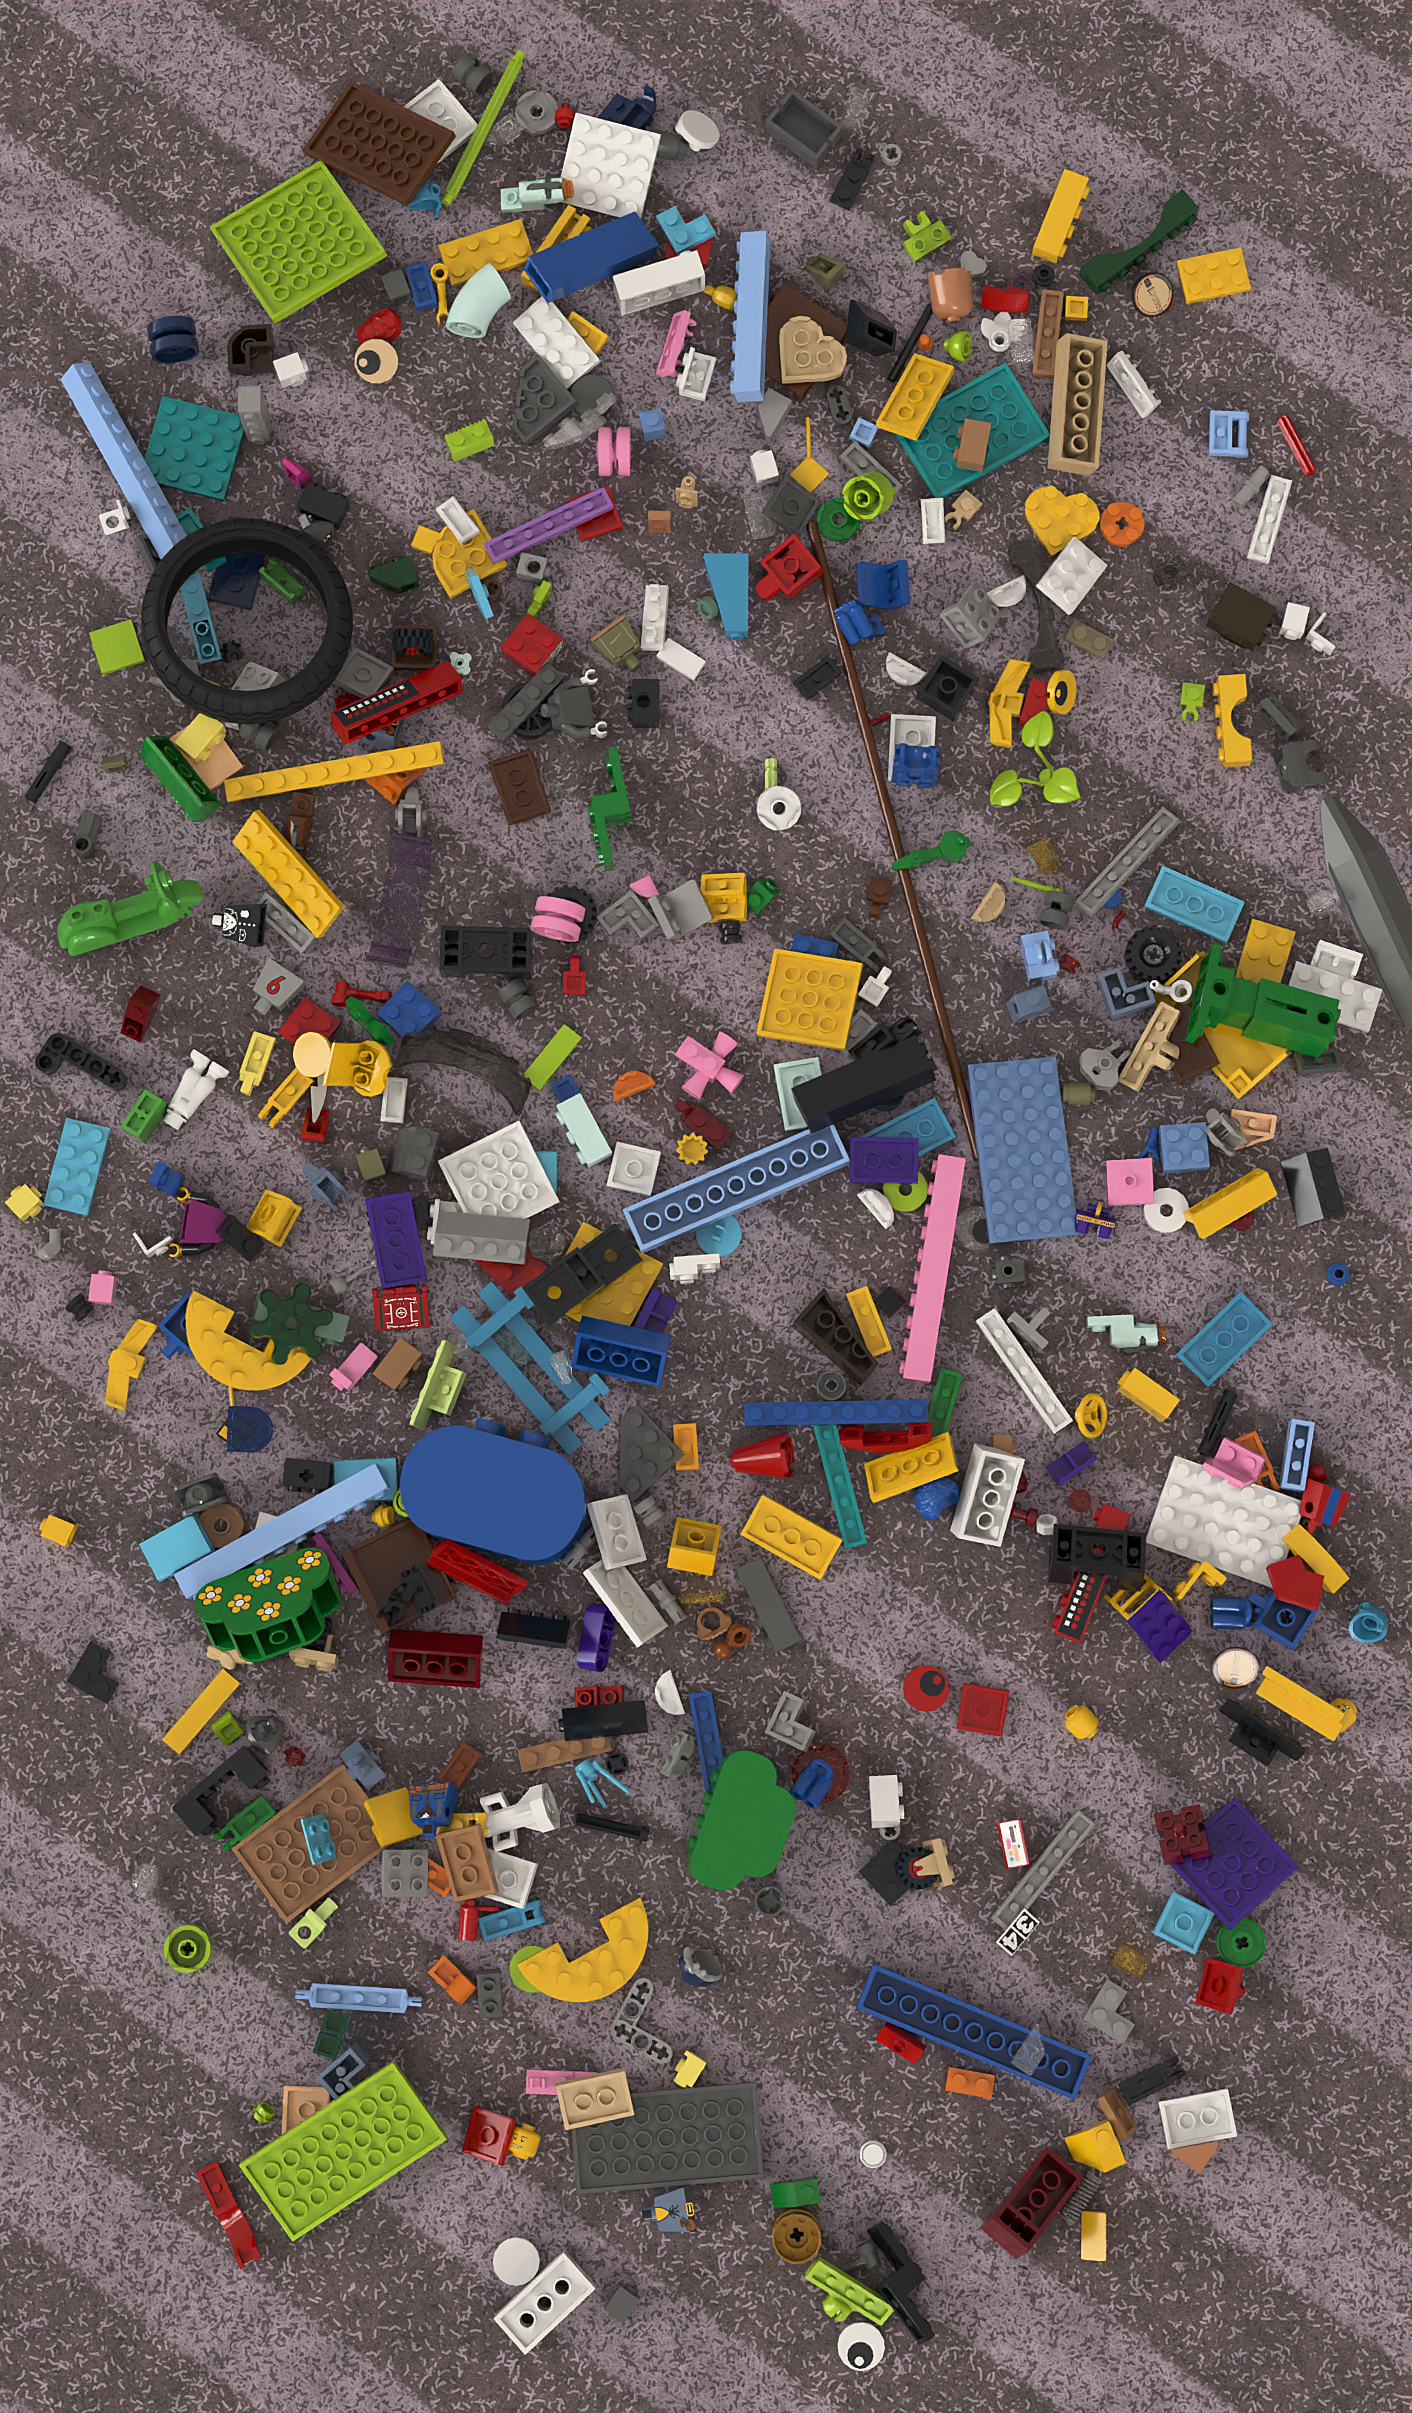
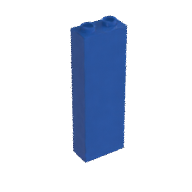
M634 211L530 255L525 264L524 271L545 301L550 303L652 259L659 245L656 238L646 228L644 221Z

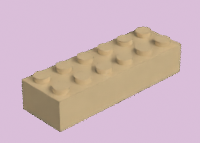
M1066 333L1056 343L1048 469L1089 476L1099 468L1108 341Z

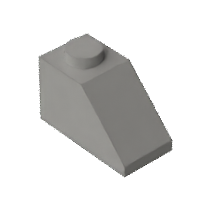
M768 388L764 394V401H757L756 405H758V416L765 440L770 444L790 411L792 400Z

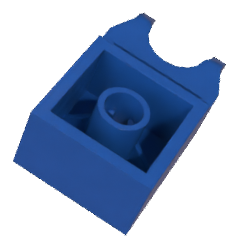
M905 743L895 744L891 782L903 787L909 786V784H917L920 788L936 786L940 764V748L937 746H910Z

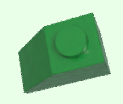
M816 2176L770 2184L774 2208L798 2207L821 2203Z

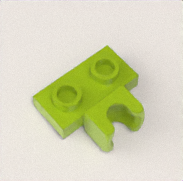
M923 211L917 216L918 226L914 225L911 220H906L903 223L905 231L910 236V239L903 242V246L914 262L952 239L941 220L931 225L930 220Z

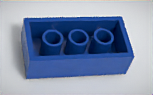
M582 1316L576 1335L571 1367L660 1387L665 1371L671 1335Z

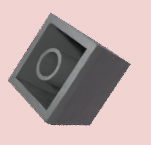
M419 1127L399 1129L386 1173L430 1184L442 1144L439 1133Z

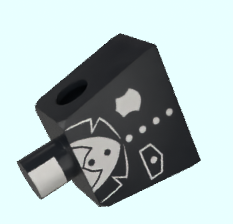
M267 904L228 905L225 907L224 914L214 913L213 926L223 927L222 935L224 938L252 947H262L264 943Z

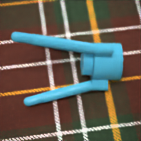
M587 1759L575 1768L576 1775L580 1779L590 1802H595L590 1790L591 1788L604 1809L607 1808V1805L593 1783V1780L598 1777L597 1771L602 1773L625 1793L630 1792L619 1780L601 1767L597 1760L592 1763L590 1759Z

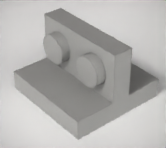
M1045 1307L1041 1311L1036 1308L1026 1321L1015 1311L1006 1321V1324L1038 1353L1049 1343L1036 1331L1050 1315V1312Z

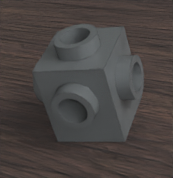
M1012 1256L999 1257V1261H995L994 1267H991V1279L996 1281V1286H1002V1289L1016 1288L1015 1284H1024L1023 1258L1013 1259ZM1004 1270H1009L1011 1275H1006Z

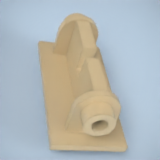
M692 476L684 477L681 488L676 487L675 489L676 503L687 509H691L693 506L698 507V491L694 490L695 479Z

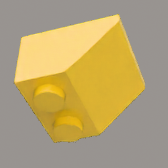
M677 1517L667 1567L712 1576L722 1526Z

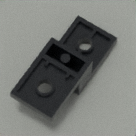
M615 1223L581 1249L577 1247L522 1287V1289L548 1324L551 1325L583 1300L589 1301L643 1260ZM609 1249L617 1252V1258L611 1262L604 1258V1253ZM551 1287H558L561 1290V1295L557 1299H551L548 1296V1290Z

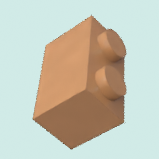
M965 418L964 426L959 425L957 439H961L960 447L955 446L953 460H957L956 468L982 472L991 423Z
M399 1338L373 1372V1375L395 1392L398 1389L403 1390L410 1380L407 1378L412 1370L416 1372L424 1361L421 1359L423 1354L402 1338Z

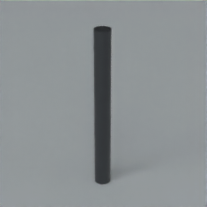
M927 304L887 380L895 383L933 313L931 304Z

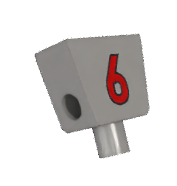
M268 958L253 988L254 993L260 997L254 1009L264 1016L271 1006L282 1011L306 986L305 982Z

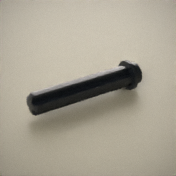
M578 1813L576 1818V1825L637 1839L641 1844L642 1841L647 1842L650 1831L649 1828H646V1825L637 1827Z

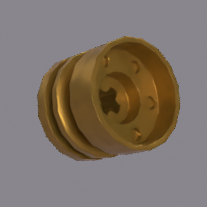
M801 2206L790 2207L783 2210L776 2217L772 2231V2245L776 2254L791 2264H803L811 2260L818 2253L821 2245V2224L818 2217L811 2210ZM794 2228H798V2230L801 2232L799 2238H796V2235L792 2234Z

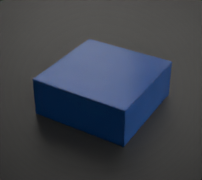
M570 1074L550 1085L560 1103L581 1093Z

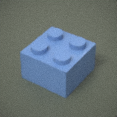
M1206 1122L1160 1125L1158 1136L1162 1174L1199 1172L1209 1169L1207 1133L1204 1130Z

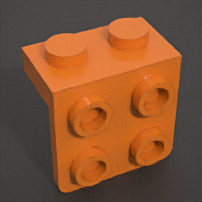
M398 741L396 749L405 748V746H403ZM427 768L366 778L364 780L381 793L384 798L388 799L393 805H396L401 800L406 788L427 771Z

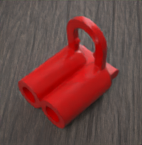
M473 1899L465 1900L464 1904L460 1906L458 1939L477 1941L478 1911H500V1907L474 1905Z

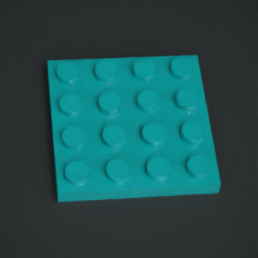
M162 396L144 457L158 485L224 502L245 432L240 416Z

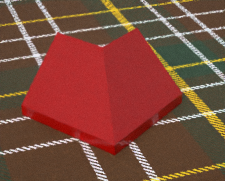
M1300 1555L1266 1567L1277 1600L1315 1611L1318 1609L1324 1575L1305 1570Z

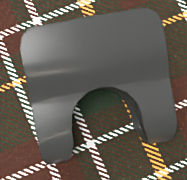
M1318 740L1286 743L1283 745L1282 750L1274 754L1273 758L1280 785L1285 794L1320 787L1328 782L1326 772L1312 771L1306 764V756L1320 749Z
M216 1472L173 1488L178 1500L182 1503L183 1509L181 1514L183 1518L229 1500L223 1481Z

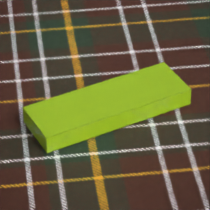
M564 1024L523 1074L522 1078L541 1091L582 1040V1037Z

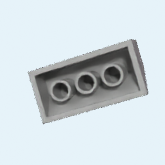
M439 1211L433 1256L526 1265L530 1219Z

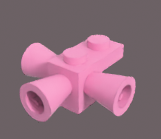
M719 1032L710 1051L687 1036L675 1056L693 1067L696 1073L681 1088L692 1097L700 1100L707 1082L709 1081L713 1084L717 1079L732 1094L742 1081L744 1075L725 1068V1060L723 1059L738 1043L723 1032Z

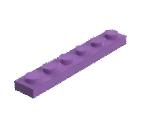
M602 487L485 542L484 547L493 565L608 512L614 509L605 488Z

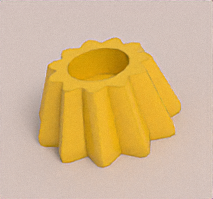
M691 1133L690 1136L683 1135V1140L677 1141L679 1147L676 1149V1152L680 1154L679 1160H685L687 1165L691 1162L697 1165L699 1160L704 1161V1155L708 1153V1150L705 1148L707 1142L702 1141V1136L696 1137L694 1133Z

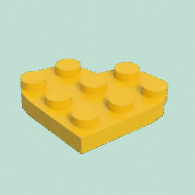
M1048 486L1032 492L1025 502L1027 521L1051 558L1062 552L1074 536L1079 541L1088 537L1095 531L1100 520L1097 505L1084 493L1065 497L1056 487Z

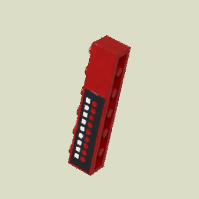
M449 661L435 665L428 670L417 673L412 677L331 712L332 728L346 745L462 693L461 676Z
M1104 1504L1102 1508L1097 1507L1093 1517V1520L1096 1521L1094 1528L1124 1531L1130 1514ZM1100 1547L1093 1548L1096 1554L1105 1553ZM1074 1572L1072 1582L1069 1584L1071 1585L1068 1594H1063L1059 1605L1063 1607L1060 1616L1056 1614L1051 1627L1055 1628L1053 1634L1078 1644L1081 1643L1107 1574Z

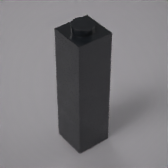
M645 1700L562 1709L563 1718L558 1719L559 1732H564L565 1741L648 1733Z

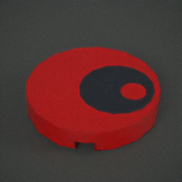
M917 1667L910 1671L905 1678L903 1685L904 1697L908 1704L916 1710L923 1712L934 1711L947 1700L949 1693L948 1680L935 1667Z

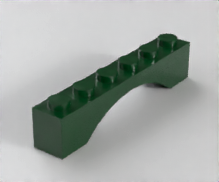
M1182 189L1166 201L1159 224L1143 242L1120 253L1096 255L1081 267L1079 276L1095 295L1100 291L1106 292L1113 285L1112 282L1117 278L1123 279L1130 272L1129 269L1132 266L1141 265L1147 259L1146 256L1150 252H1158L1163 247V242L1167 239L1173 240L1181 232L1180 229L1185 225L1187 227L1193 225L1198 219L1199 207Z

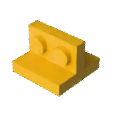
M266 1189L246 1228L253 1234L281 1248L302 1207L293 1203V1200Z

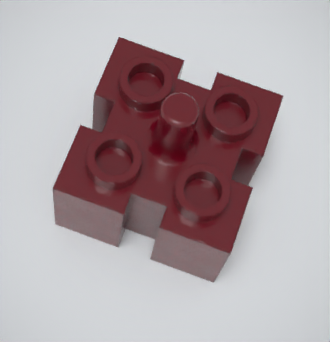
M1199 1804L1181 1808L1182 1814L1174 1815L1172 1810L1154 1813L1157 1832L1160 1838H1165L1164 1840H1159L1162 1858L1166 1865L1184 1862L1183 1856L1190 1854L1193 1859L1212 1856L1207 1834L1205 1831L1201 1832V1830L1206 1829L1203 1811Z

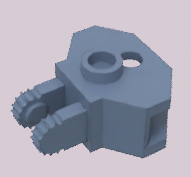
M310 1162L304 1166L303 1172L309 1178L307 1183L312 1188L310 1193L319 1202L323 1199L332 1210H335L337 1206L333 1201L341 1193L346 1198L350 1196L349 1192L340 1184L342 1179L333 1170L329 1172L324 1167L319 1170Z
M358 1740L339 1754L348 1766L346 1772L354 1781L358 1778L368 1791L387 1776L376 1763L379 1761V1758L371 1749L367 1751Z

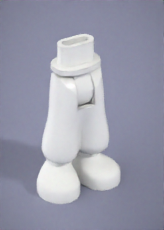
M194 1049L190 1054L194 1065L185 1071L180 1085L166 1110L168 1113L163 1119L165 1123L177 1130L183 1122L187 1123V1119L192 1116L202 1101L213 1091L216 1086V1079L225 1078L229 1074L228 1070L212 1061L210 1064V1059ZM210 1064L207 1074L202 1077L203 1071Z

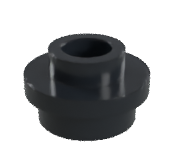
M1045 264L1037 266L1033 272L1034 282L1043 287L1052 284L1055 278L1053 268ZM1046 272L1048 276L1042 277L1040 273Z

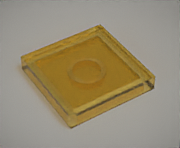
M726 1590L680 1595V1604L682 1606L725 1602Z

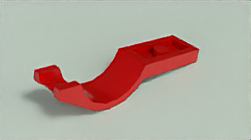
M216 2161L197 2171L196 2174L215 2216L223 2225L230 2239L239 2268H245V2263L255 2258L257 2260L262 2259L254 2233L235 2199L219 2162Z

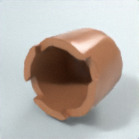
M965 268L944 269V274L936 275V271L928 274L931 308L936 317L947 320V323L952 324L960 322V318L970 314L973 307L971 270L965 273Z

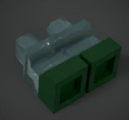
M326 2009L313 2053L335 2060L339 2055L351 2015Z

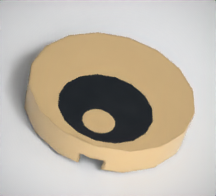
M370 339L364 341L355 353L354 361L357 373L370 383L388 381L397 370V353L395 348L385 340Z

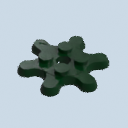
M306 1283L297 1284L289 1299L279 1298L270 1289L264 1290L260 1294V1301L267 1308L268 1316L264 1321L252 1323L249 1327V1334L254 1339L268 1337L274 1342L271 1358L277 1365L285 1364L289 1353L295 1348L302 1349L310 1358H317L322 1353V1346L316 1341L314 1332L319 1326L329 1325L333 1320V1314L328 1309L316 1311L309 1307L308 1297L311 1290ZM289 1317H293L298 1321L295 1330L286 1328L285 1322Z

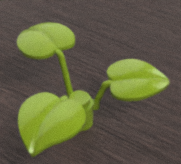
M1046 711L1038 713L1025 724L1022 730V741L1029 748L1035 746V751L1045 763L1047 769L1040 773L1039 781L1026 778L1018 779V774L1014 770L1002 772L996 777L990 790V802L992 805L1007 807L1016 803L1022 794V786L1020 784L1022 782L1039 786L1044 785V797L1052 803H1068L1081 798L1074 772L1065 767L1054 771V767L1050 765L1040 750V746L1045 747L1050 744L1054 733L1052 719Z

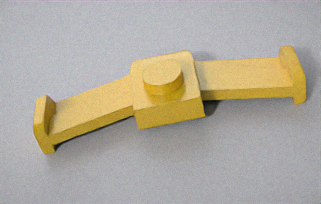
M1010 659L993 692L990 693L988 701L990 742L995 746L1012 748V716L1020 718L1025 700V694L1017 692L1028 671L1031 669L1032 662Z
M137 1319L117 1349L112 1351L108 1360L109 1373L105 1397L106 1405L126 1412L130 1377L139 1379L146 1360L145 1357L139 1354L157 1330V1325Z

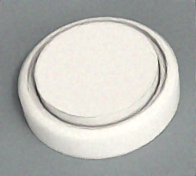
M872 2140L866 2142L861 2147L860 2159L865 2166L878 2168L884 2164L887 2152L882 2143Z

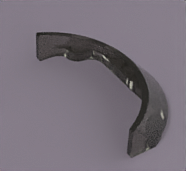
M426 1027L425 1031L405 1034L392 1066L397 1069L413 1063H438L462 1069L493 1086L503 1095L512 1107L515 1115L520 1116L532 1085L530 1078H526L518 1067L519 1062L513 1056L507 1057L501 1053L500 1046L483 1037L475 1036L473 1033L450 1028L449 1031L437 1030L436 1027Z

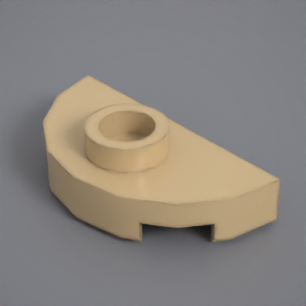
M996 881L978 906L971 920L979 923L990 922L1002 913L1005 906V894L1002 887Z

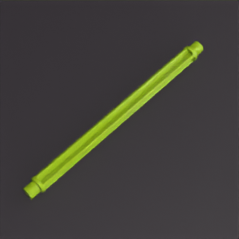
M517 50L514 57H511L444 191L443 204L450 206L453 199H456L523 65L524 52Z

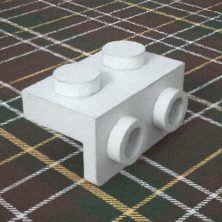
M690 347L689 354H684L682 366H685L683 374L679 373L676 386L679 387V395L705 401L716 364V357L697 353L695 348Z

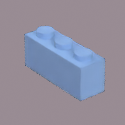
M1297 1419L1289 1421L1279 1489L1295 1492L1305 1491L1315 1422Z

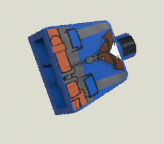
M450 1782L409 1786L411 1820L419 1828H423L422 1836L424 1838H435L437 1827L449 1826L451 1824L459 1790Z

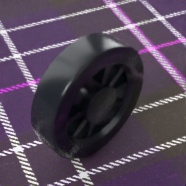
M528 682L521 683L513 687L507 693L502 704V709L526 686ZM551 693V694L544 700V702H545L546 704H548V698L551 697V696L553 695V693ZM538 706L526 719V729L519 726L513 734L523 739L543 737L553 729L551 717H543L540 712L541 706ZM538 717L546 720L542 726L537 719ZM533 720L538 727L536 729H530V724Z

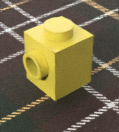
M24 1184L23 1186L19 1185L11 1192V1197L5 1202L24 1222L29 1216L35 1217L42 1210L40 1206L43 1202L40 1198L43 1195L34 1186L29 1188Z

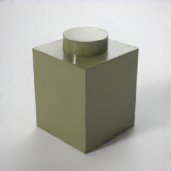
M367 1147L360 1150V1154L356 1155L366 1184L388 1177L377 1148Z

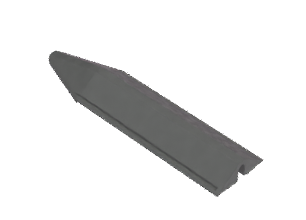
M1328 796L1320 803L1326 872L1404 1033L1412 1029V909L1384 847L1339 799L1334 796Z

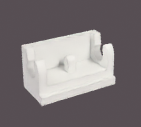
M1320 940L1317 943L1310 966L1354 979L1363 954Z

